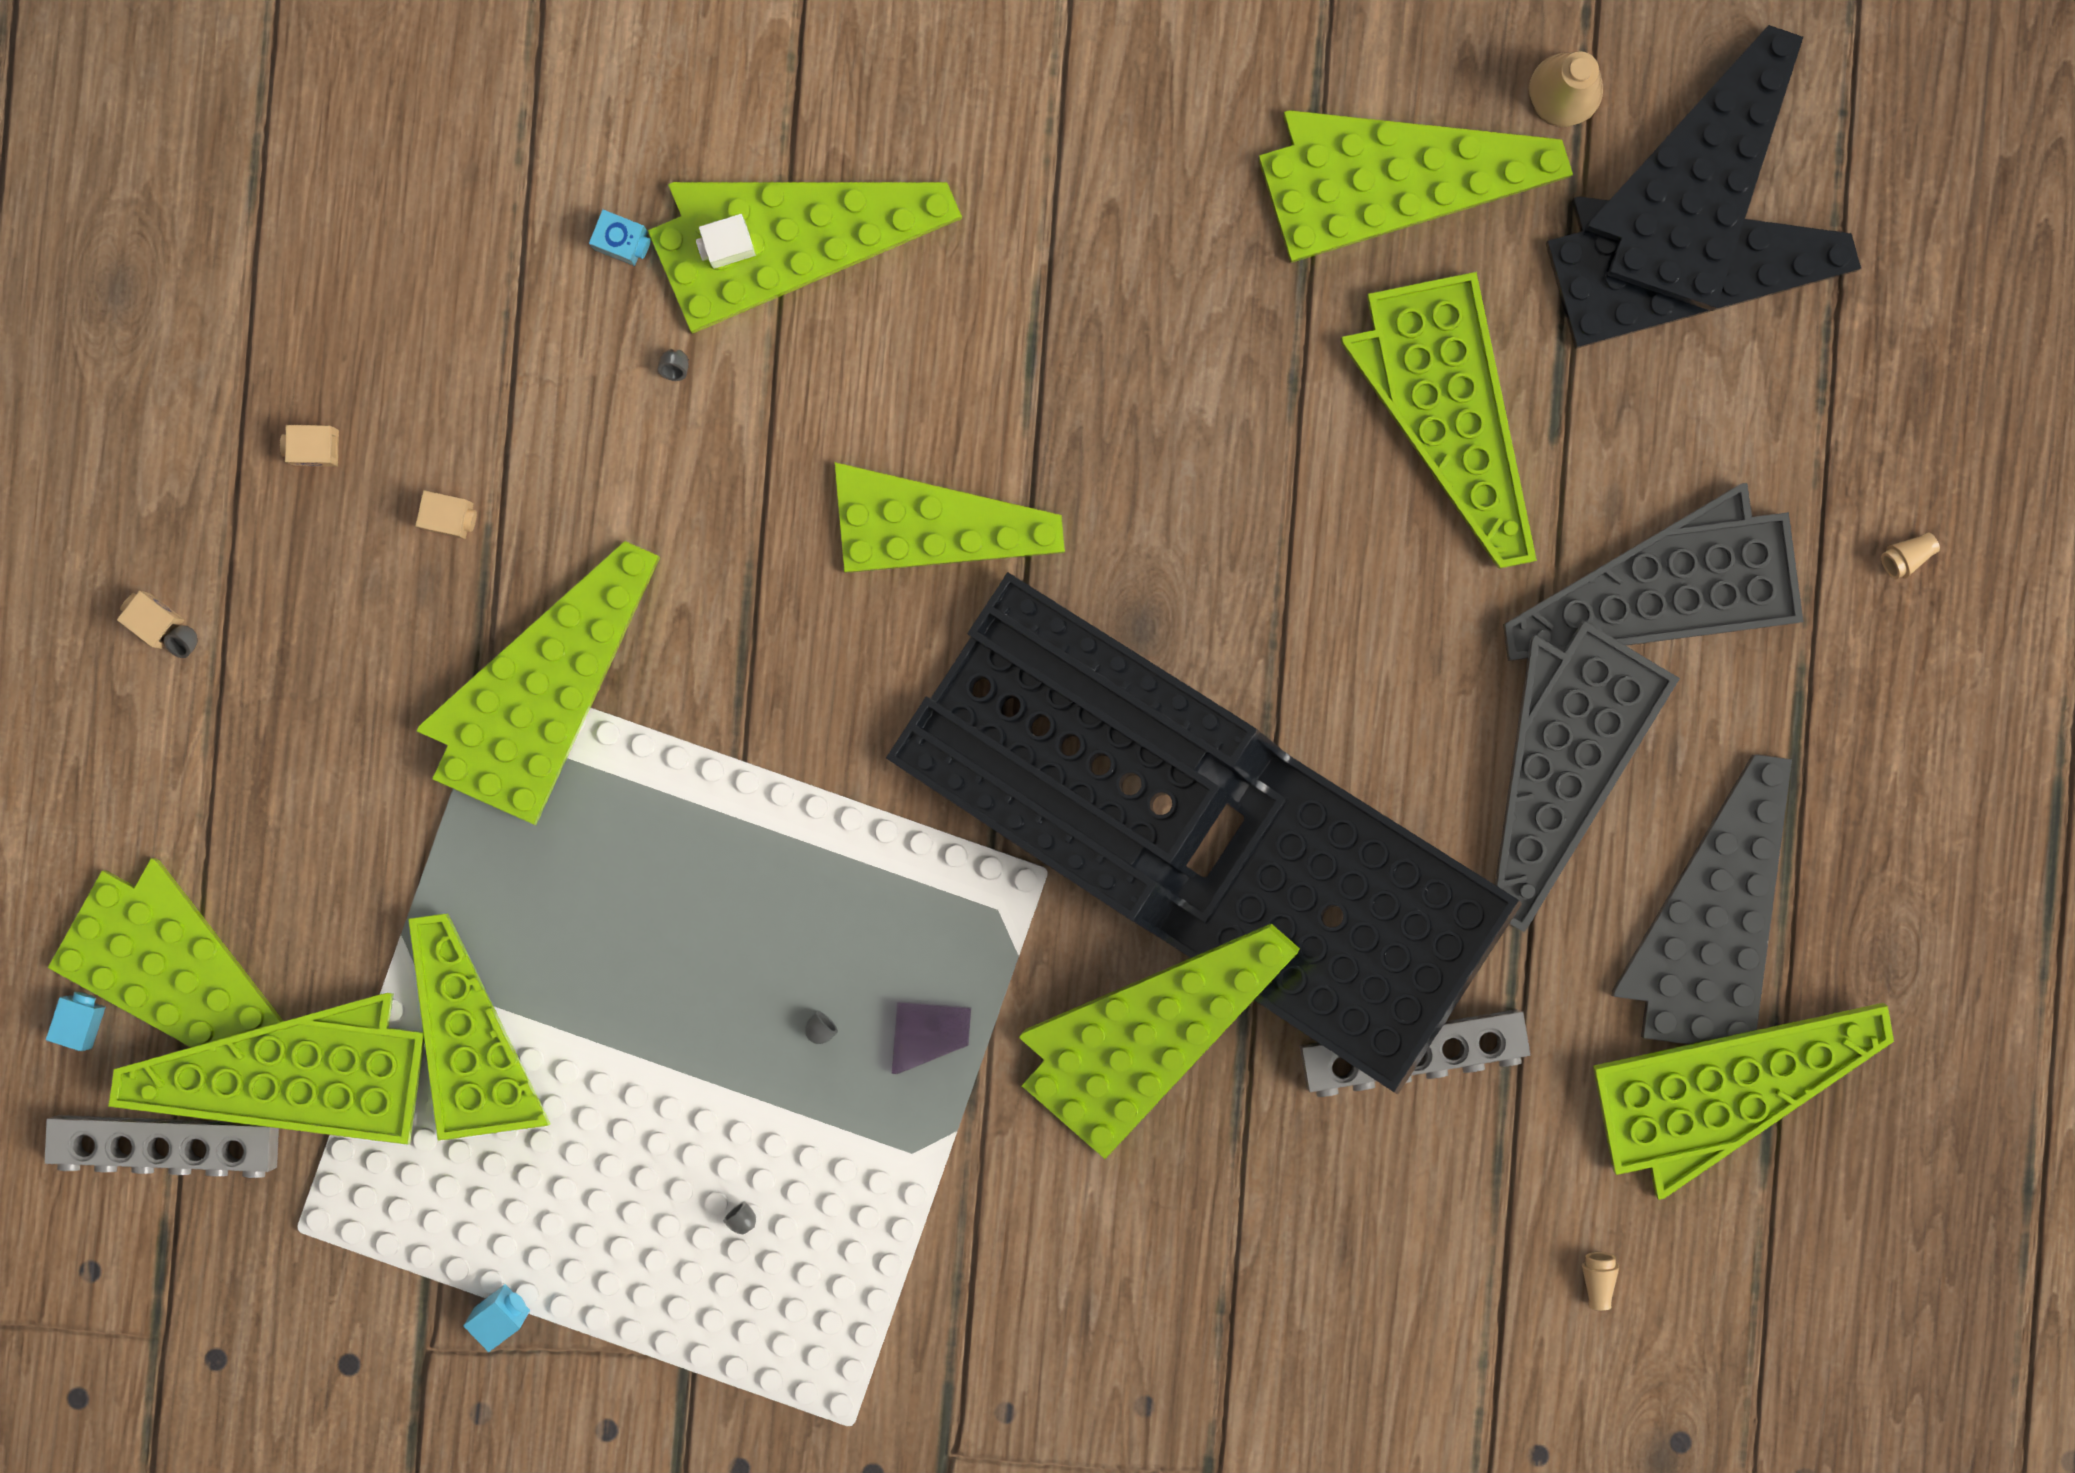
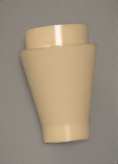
M1926 533L1920 537L1889 545L1886 552L1882 553L1881 561L1884 569L1892 578H1908L1932 555L1939 552L1940 546L1933 534Z
M1604 1252L1589 1253L1586 1255V1262L1582 1263L1589 1298V1308L1600 1311L1611 1309V1300L1619 1265L1616 1263V1257L1612 1254Z

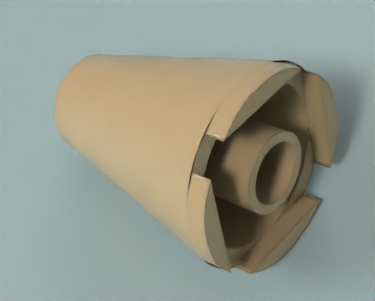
M1586 52L1559 53L1548 57L1538 65L1529 83V95L1538 116L1551 125L1569 127L1586 121L1595 113L1602 100L1603 83L1598 63L1592 55Z

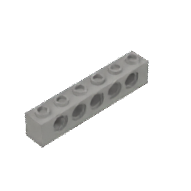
M1515 1009L1446 1021L1411 1076L1426 1073L1427 1079L1441 1078L1449 1075L1448 1069L1462 1067L1463 1073L1485 1070V1063L1499 1061L1500 1067L1521 1064V1057L1531 1056L1523 1011ZM1493 1032L1497 1037L1496 1047L1492 1051L1483 1052L1480 1049L1479 1040L1483 1034ZM1448 1039H1458L1461 1045L1459 1054L1453 1058H1446L1442 1051L1443 1044ZM1320 1043L1299 1045L1307 1090L1309 1092H1316L1317 1097L1339 1094L1338 1088L1352 1085L1353 1091L1375 1088L1376 1080L1351 1065V1070L1348 1074L1344 1076L1335 1075L1332 1071V1065L1339 1056ZM1411 1076L1406 1083L1412 1082Z
M57 1115L46 1119L45 1164H57V1170L78 1171L80 1170V1165H94L95 1172H117V1166L131 1167V1173L150 1174L154 1173V1168H168V1174L190 1175L191 1169H203L206 1176H228V1170L243 1171L242 1177L262 1178L265 1177V1172L277 1168L279 1128L226 1121ZM84 1135H88L94 1140L95 1149L92 1154L86 1152L82 1147ZM122 1136L131 1141L132 1151L129 1155L122 1153L119 1148V1140ZM158 1138L165 1139L169 1144L167 1156H162L157 1152L155 1145ZM195 1139L203 1141L206 1145L207 1151L204 1158L196 1156L193 1152L192 1145ZM232 1140L238 1141L243 1146L244 1154L241 1159H236L230 1154L229 1145Z

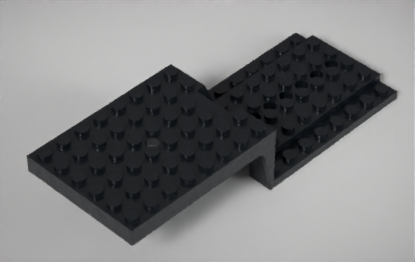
M1007 572L967 634L970 636L967 644L931 699L927 696L925 697L886 759L1132 922L1156 935L1190 958L1266 925L1273 924L1300 949L1254 1000L1392 1092L1399 1094L1521 907L1522 903L1520 900L1294 759L1257 728ZM981 679H988L991 684L989 693L982 698L975 697L973 693L975 683ZM1010 698H1018L1020 701L1019 712L1012 717H1006L1003 714L1004 703ZM1040 717H1047L1050 721L1049 731L1043 736H1035L1032 731L1033 723ZM1068 737H1078L1080 740L1079 751L1071 756L1065 755L1062 751L1063 742ZM1099 756H1108L1111 761L1109 771L1103 775H1095L1092 770L1094 760ZM1131 775L1139 776L1141 779L1140 790L1133 795L1125 794L1122 787L1124 780ZM1161 795L1170 796L1172 800L1170 811L1163 815L1156 814L1153 810L1155 799ZM1227 804L1242 814L1244 821L1208 876L1202 877L1186 865ZM1331 907H1338L1343 912V920L1336 927H1327L1323 921L1325 911Z

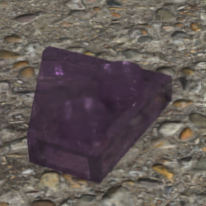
M897 1002L892 1074L902 1073L968 1046L972 1007Z

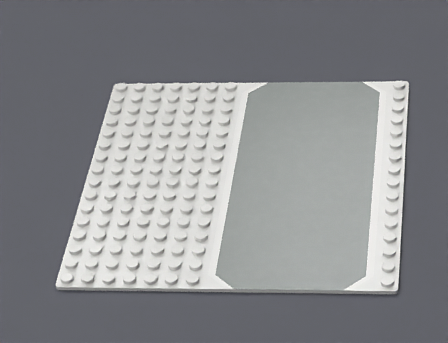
M590 708L536 826L452 789L380 994L394 993L389 1028L423 1032L408 919L448 913L551 1124L549 1126L438 1141L424 1042L410 1144L329 1135L298 1222V1230L302 1234L483 1298H487L506 1284L514 1293L522 1297L525 1305L530 1309L528 1314L833 1422L852 1426L858 1416L1047 878V870L1034 863ZM817 1011L825 1014L838 1030V1033L830 1041L823 1044L811 1042L805 1034L807 1021ZM745 1201L756 1215V1224L751 1231L742 1235L731 1231L723 1220L735 1206Z

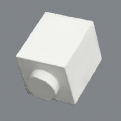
M742 214L699 227L702 238L696 239L701 259L702 261L709 259L714 269L756 256Z

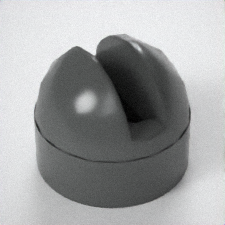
M672 349L667 350L660 358L658 372L668 380H683L688 372L689 359L682 350H677L676 352H673Z
M185 625L173 628L164 638L165 647L170 653L179 658L188 657L198 642L196 632Z
M817 1011L807 1021L805 1027L807 1038L815 1044L828 1042L838 1033L835 1024L820 1011Z
M743 1201L726 1215L723 1222L731 1231L743 1235L755 1227L756 1215L753 1209Z

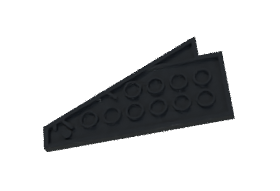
M1768 25L1590 221L1586 231L1619 241L1608 276L1710 311H1714L1717 308L1803 36Z
M1580 196L1572 200L1580 232L1552 239L1545 243L1575 349L1711 312L1710 310L1608 276L1619 241L1586 231V228L1609 200ZM1745 219L1715 310L1859 271L1861 265L1852 233Z

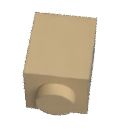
M286 425V434H282L280 438L281 455L285 457L286 463L293 466L338 467L339 430L332 426Z
M423 490L415 527L466 539L467 531L472 532L474 529L477 511L472 510L474 503L468 500Z
M144 591L131 594L123 602L120 608L122 614L117 619V621L148 645L163 649L165 646V636L173 628L180 626L184 622V619L151 593Z

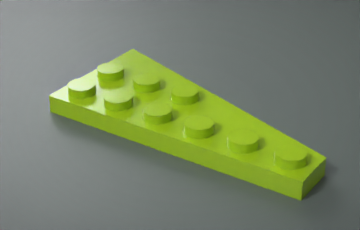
M834 462L845 573L1065 553L1062 515Z
M449 914L408 919L438 1141L549 1126L551 1123Z

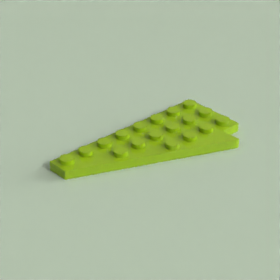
M1290 110L1284 112L1283 117L1292 146L1262 154L1258 157L1290 263L1564 180L1573 175L1562 139Z
M673 182L668 184L681 216L652 228L648 232L689 329L693 334L961 220L962 215L947 182ZM742 214L756 256L714 269L709 259L704 261L701 259L696 239L702 238L699 227Z
M1477 272L1368 294L1367 301L1373 331L1343 336L1340 339L1341 345L1497 568L1501 569L1537 561Z
M624 541L419 725L417 732L447 745L446 751L432 779L536 826L660 557Z
M156 858L150 859L136 886L107 870L101 871L48 966L54 972L189 1047H195L284 1022L165 866Z
M1269 924L1025 1029L1019 1038L1043 1058L1044 1061L1025 1080L1022 1087L1099 1155L1106 1159L1293 959L1300 948L1273 924Z
M384 993L114 1069L108 1107L408 1145L411 1140L425 1042L424 1033L389 1028L394 993Z
M1879 1003L1593 1065L1613 1172L1619 1175L1650 1168L1655 1196L1658 1200L1665 1199L1893 1043L1894 1038L1888 1006L1885 1003Z

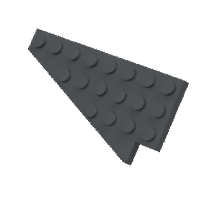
M1742 483L1503 624L1508 661L1528 659L1530 639L1533 635L1564 651L1582 621H1586L1626 646L1804 622L1789 512L1752 517L1748 484Z
M1586 621L1580 623L1564 651L1536 635H1533L1530 639L1495 879L1496 886L1522 903L1510 924L1524 933L1680 679Z
M1752 755L1614 986L1611 996L1645 1001L1642 1038L1695 1044L1757 1030L1792 759L1763 755Z

